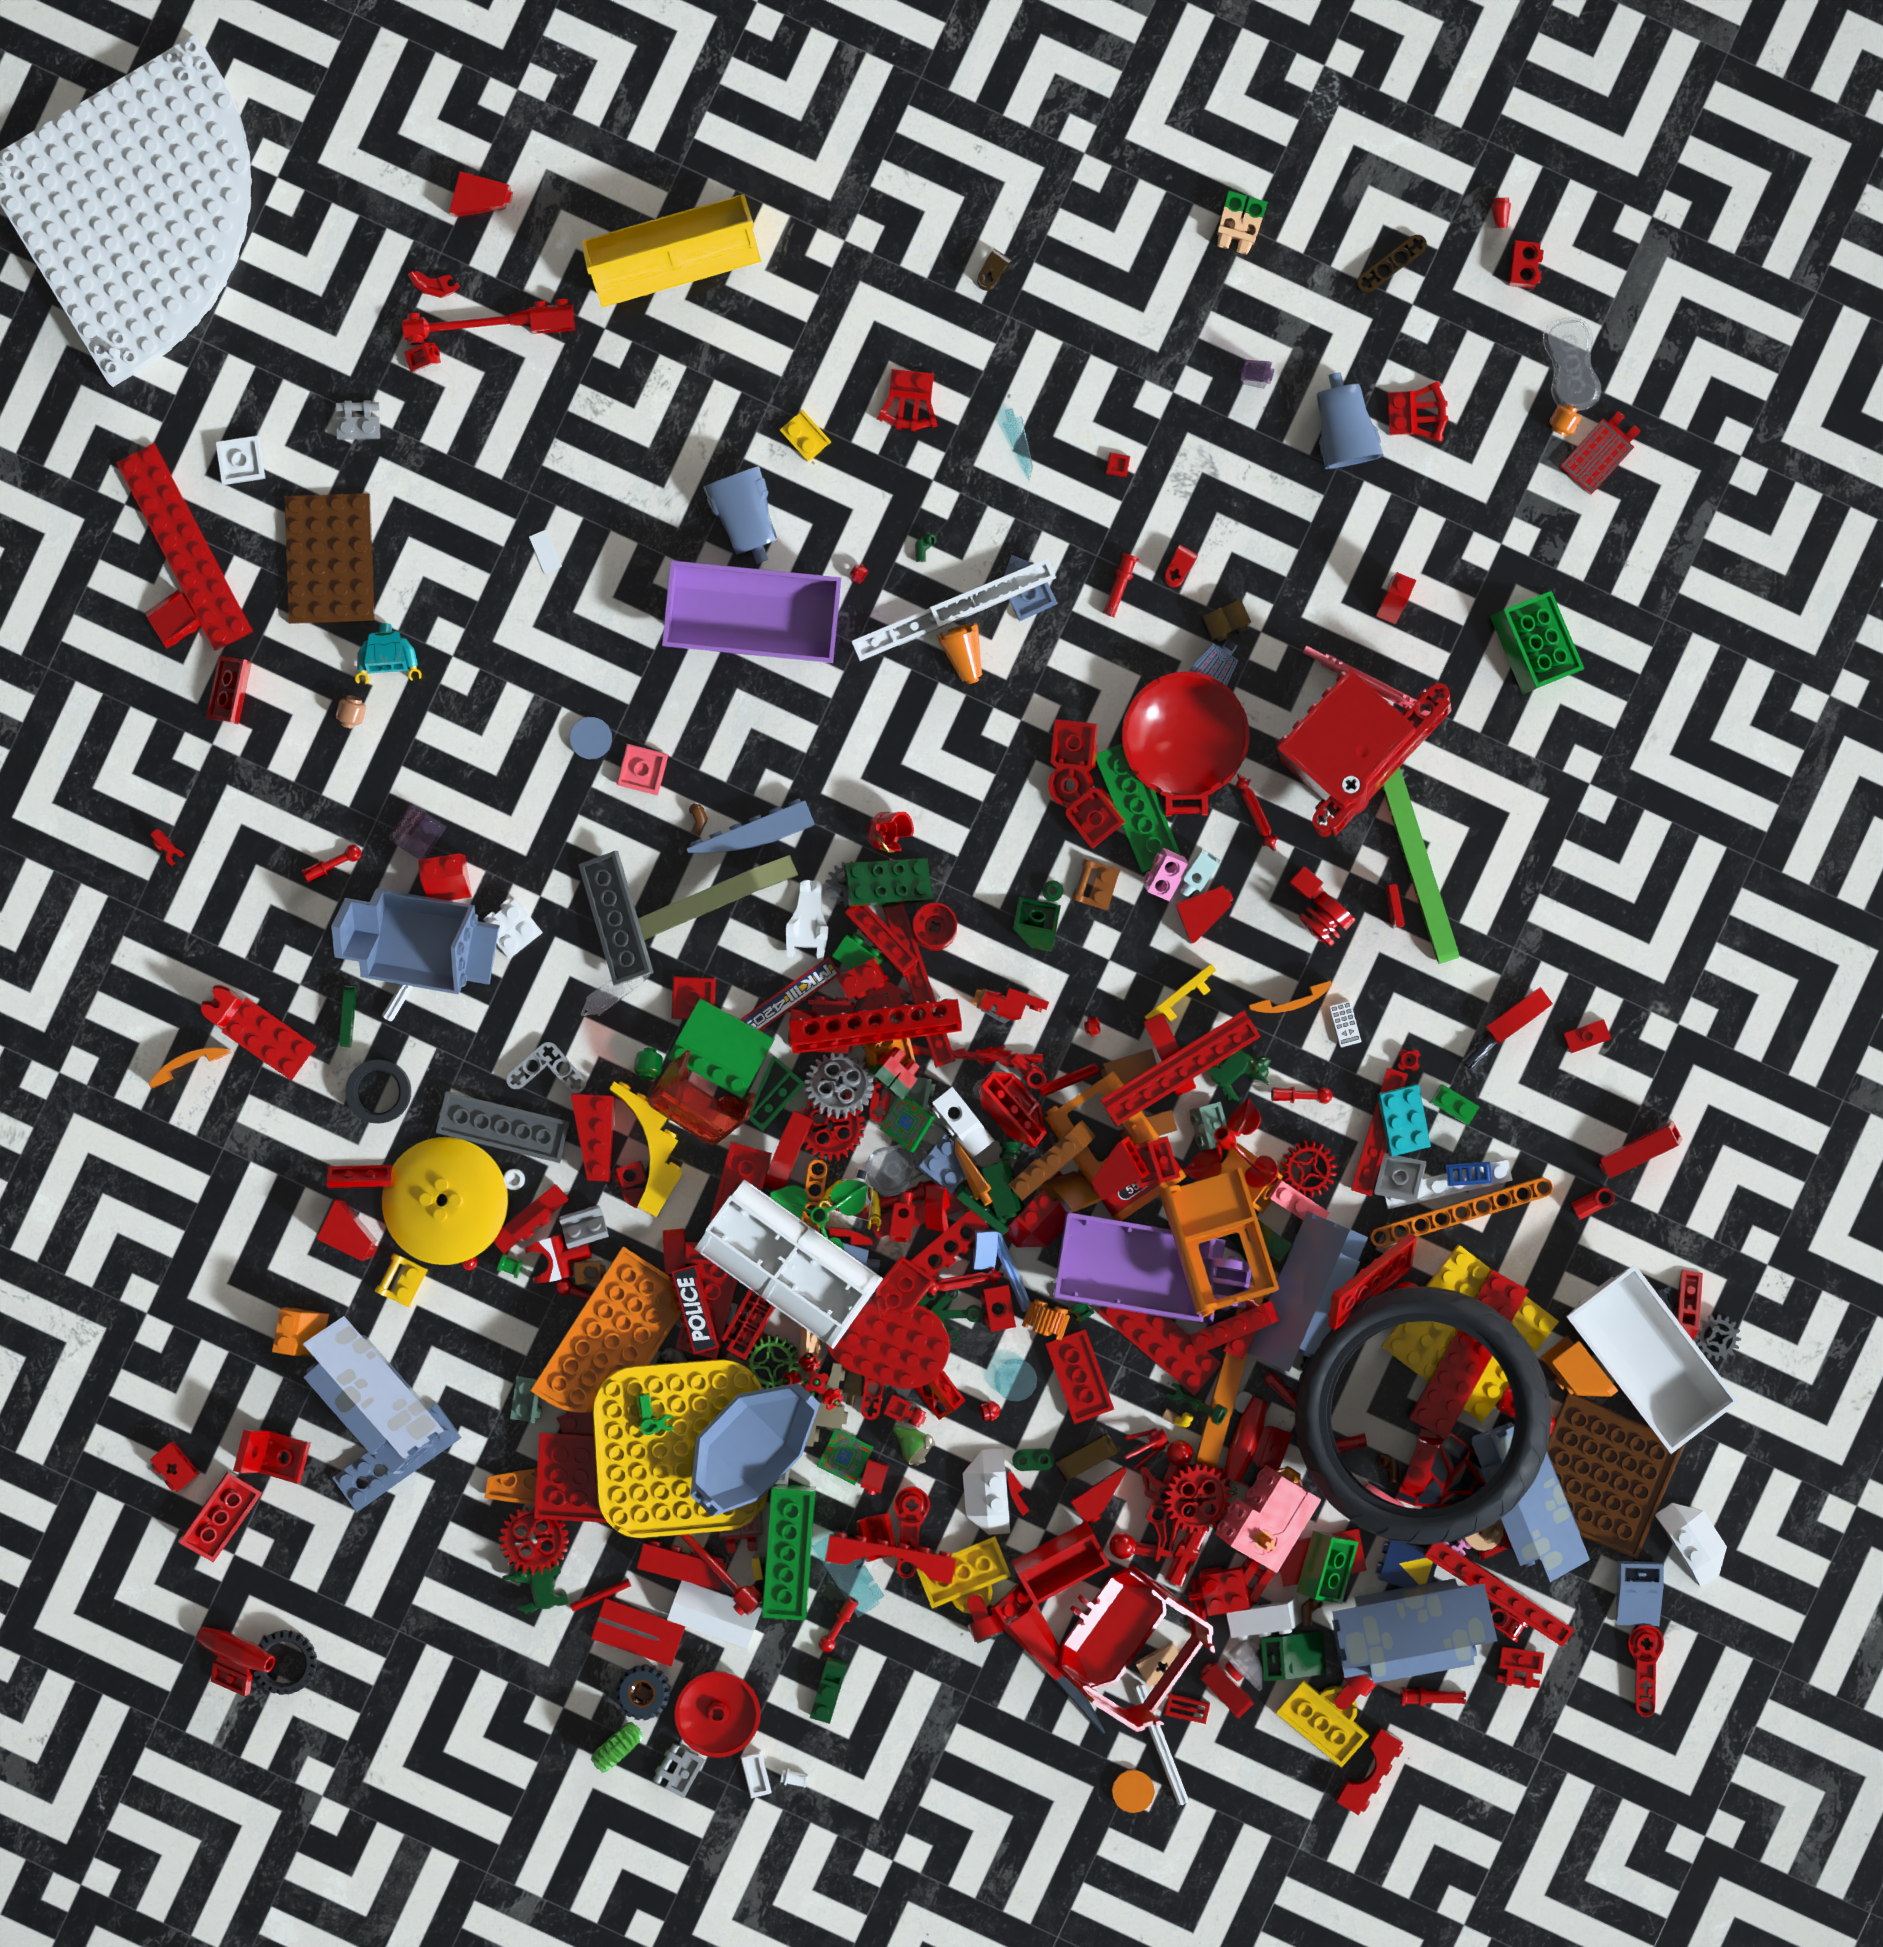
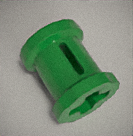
M503 1253L497 1271H504L514 1275V1278H518L524 1261L509 1258L507 1254Z

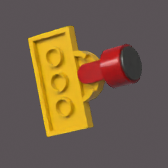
M996 1537L952 1554V1556L956 1557L952 1584L932 1581L923 1571L916 1568L932 1609L952 1601L956 1608L972 1615L974 1623L969 1624L968 1628L974 1643L977 1642L978 1644L1003 1634L1002 1631L1004 1629L1000 1626L994 1615L989 1616L987 1611L993 1596L992 1584L1011 1577Z
M1370 1673L1344 1678V1675H1342L1343 1679L1347 1682L1345 1687L1332 1686L1325 1688L1320 1693L1306 1681L1302 1680L1276 1710V1714L1342 1768L1369 1737V1733L1355 1723L1354 1719L1357 1716V1697L1360 1694L1367 1697L1378 1684H1373Z

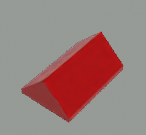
M219 656L206 718L239 725L252 664L250 661Z

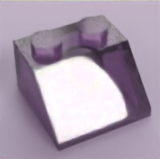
M411 803L388 839L418 860L426 859L447 826Z

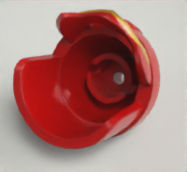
M879 812L869 821L866 838L876 849L887 852L901 851V847L897 843L898 838L910 837L914 834L913 821L906 812Z

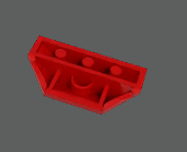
M991 1072L980 1085L981 1106L1008 1136L1035 1148L1047 1133L1046 1127H1044L1040 1103L1013 1073Z
M1058 1171L1053 1178L1059 1177L1063 1174L1060 1171ZM1042 1188L1008 1225L1009 1230L1004 1236L1017 1248L1047 1247L1063 1230L1065 1214L1067 1212L1059 1200L1052 1201L1044 1188Z

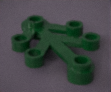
M954 1289L956 1291L954 1297H950L948 1291H946V1294L931 1309L941 1320L967 1318L970 1322H978L982 1318V1310L977 1305H970L966 1310H942L951 1300L958 1297L957 1289ZM935 1292L932 1298L925 1294L918 1304L925 1306L929 1300H934L937 1297V1292ZM972 1310H976L978 1312V1316L976 1318H972L970 1316V1312ZM942 1320L948 1334L951 1332L957 1333V1338L955 1340L950 1339V1342H957L960 1337L959 1332L952 1329Z

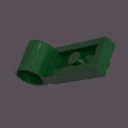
M827 1657L810 1714L811 1719L830 1724L847 1669V1662Z

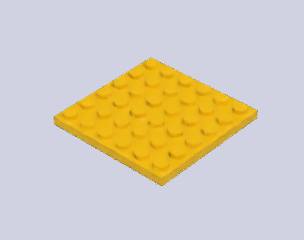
M1458 1244L1426 1287L1453 1290L1475 1298L1490 1268ZM1526 1296L1511 1323L1517 1328L1535 1353L1559 1321ZM1431 1321L1403 1323L1394 1327L1381 1347L1428 1382L1457 1328ZM1493 1356L1463 1408L1481 1423L1509 1386L1505 1373Z

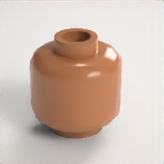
M347 695L346 698L339 701L336 718L342 722V726L354 728V725L362 724L366 705L362 702L361 698Z

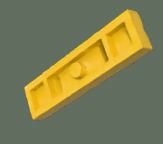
M1209 964L1144 1018L1147 1020L1163 1013L1172 1022L1177 1016L1170 1007H1173L1176 1002L1191 990H1194L1195 987L1198 988L1202 995L1210 991L1204 981L1216 971L1215 967Z

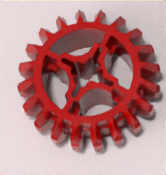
M1304 1140L1302 1148L1299 1143H1295L1297 1150L1294 1151L1289 1147L1287 1150L1291 1155H1282L1283 1158L1288 1160L1287 1163L1280 1162L1281 1166H1286V1170H1280L1279 1173L1287 1175V1177L1283 1178V1182L1289 1180V1186H1294V1189L1297 1191L1301 1190V1194L1304 1196L1306 1191H1308L1309 1197L1313 1198L1314 1190L1320 1196L1322 1193L1319 1188L1322 1187L1325 1191H1328L1329 1188L1325 1183H1334L1333 1180L1329 1179V1176L1337 1175L1335 1172H1330L1331 1168L1337 1167V1164H1330L1329 1161L1334 1160L1335 1157L1330 1156L1327 1158L1326 1155L1330 1150L1326 1149L1322 1152L1323 1144L1320 1143L1315 1148V1141H1311L1310 1147H1308L1307 1141ZM1302 1152H1314L1305 1162L1295 1158ZM1319 1156L1324 1161L1325 1174L1319 1172L1316 1168ZM1299 1163L1307 1166L1311 1163L1313 1165L1311 1168L1314 1169L1313 1171L1317 1175L1309 1172L1305 1175L1303 1172L1305 1170H1303ZM1291 1164L1300 1169V1176L1297 1182L1292 1177ZM1311 1176L1321 1180L1314 1186H1303L1304 1182Z

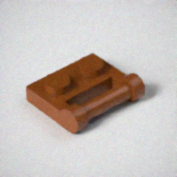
M1083 859L1082 873L1076 892L1072 894L1071 900L1107 911L1120 870ZM1093 868L1098 871L1090 896L1087 898L1083 895L1091 869Z

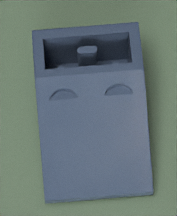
M1617 1561L1616 1625L1659 1626L1664 1587L1663 1563L1656 1561Z

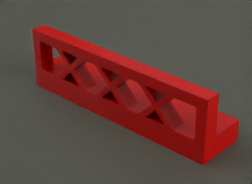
M868 905L851 906L845 912L847 918L882 952L881 954L903 977H906L909 974L908 970L919 959Z
M944 1371L927 1384L932 1389V1394L928 1393L924 1386L915 1388L938 1420L953 1412L966 1401ZM937 1402L942 1403L946 1408L944 1412L937 1406Z

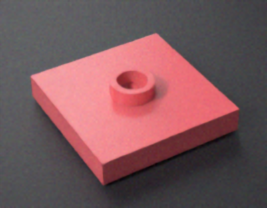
M627 744L616 785L658 796L668 754Z

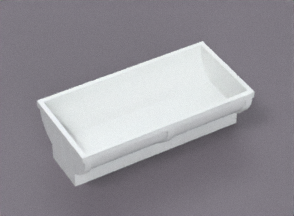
M743 1180L734 1194L727 1199L705 1230L706 1233L694 1248L833 1349L883 1280L882 1277L746 1180Z
M1633 1265L1616 1277L1608 1279L1579 1301V1305L1566 1316L1670 1454L1739 1403V1400L1636 1265Z

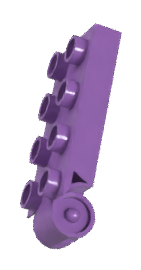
M1074 1213L1065 1214L1052 1298L1213 1325L1214 1314L1202 1317L1201 1314L1196 1313L1170 1229ZM1217 1238L1199 1244L1200 1254L1214 1298L1221 1299L1248 1291L1251 1278L1249 1264L1239 1261L1235 1256H1229L1227 1259H1224L1226 1241ZM1247 1301L1223 1307L1221 1309L1224 1311L1230 1310L1231 1307L1246 1309Z

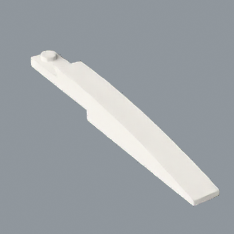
M1047 558L852 641L859 661H862L1055 579L1056 576Z

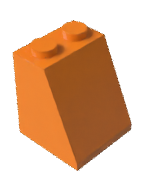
M1237 1143L1236 1145L1255 1163L1258 1157ZM1233 1148L1228 1150L1226 1159L1223 1163H1220L1222 1170L1218 1175L1234 1171L1240 1167L1245 1175L1246 1170L1251 1165ZM1279 1172L1276 1180L1265 1187L1253 1188L1247 1184L1253 1206L1261 1214L1265 1212L1273 1201L1267 1197L1278 1179L1283 1180L1285 1178Z
M288 1306L280 1309L272 1352L293 1356H313L303 1343L327 1328L329 1314Z

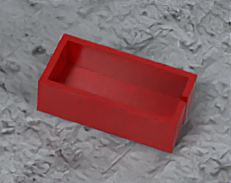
M1087 1521L1012 1561L1021 1582L1035 1605L1110 1566L1102 1547Z

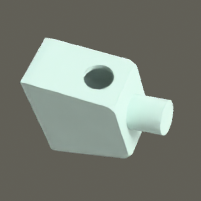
M1202 849L1185 874L1183 880L1186 883L1180 892L1188 898L1192 897L1196 889L1201 892L1218 867L1220 859ZM1195 873H1199L1202 876L1200 880H1196L1193 877Z

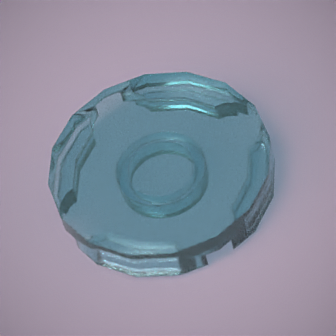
M1014 1358L1007 1360L996 1371V1389L1007 1400H1025L1032 1395L1036 1388L1037 1376L1035 1370L1023 1359Z

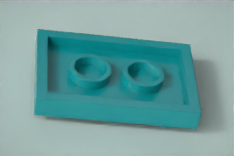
M1418 1084L1377 1094L1389 1156L1393 1157L1431 1147L1420 1086Z

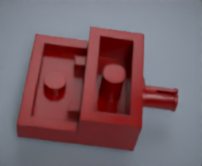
M1242 1566L1223 1570L1222 1567L1201 1570L1199 1575L1202 1586L1201 1590L1189 1592L1190 1601L1203 1599L1208 1616L1248 1610L1251 1607Z

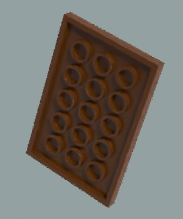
M371 494L285 496L289 624L375 621Z

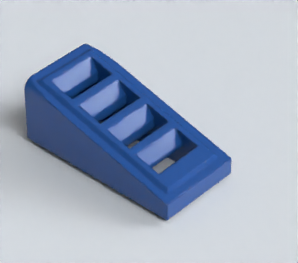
M1490 1162L1446 1165L1447 1186L1492 1183ZM1471 1167L1475 1168V1180L1471 1178ZM1480 1167L1484 1169V1179H1480ZM1462 1168H1466L1467 1180L1464 1181L1462 1176ZM1453 1169H1457L1458 1181H1454Z

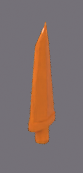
M955 1139V1154L975 1200L981 1198L984 1205L990 1204L992 1200L987 1193L991 1189L990 1185L985 1181Z

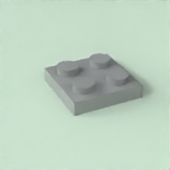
M1384 1153L1375 1187V1194L1417 1203L1426 1161L1402 1156L1392 1157L1388 1153Z

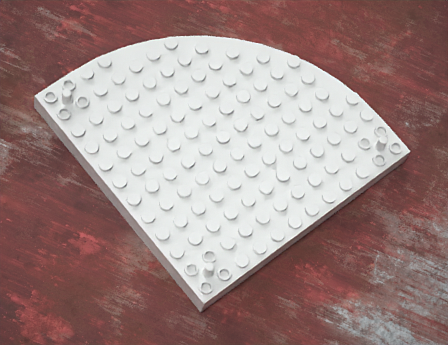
M196 33L0 151V205L107 382L113 387L172 350L179 341H182L199 324L202 317L208 310L210 311L218 299L217 297L223 287L226 286L229 275L237 263L238 254L246 235L247 220L251 208L250 194L252 184L250 152L248 150L246 134L234 98Z

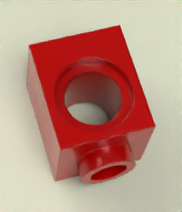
M641 1160L617 1168V1173L614 1174L617 1186L621 1185L622 1189L648 1181ZM631 1169L635 1172L636 1177L633 1181L625 1179L624 1173L626 1170Z

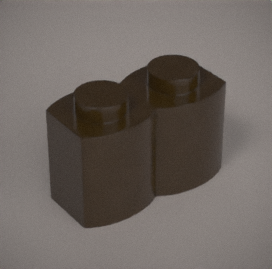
M1241 599L1201 618L1211 641L1217 640L1218 643L1230 638L1228 634L1236 631L1237 634L1248 630V625L1252 623Z

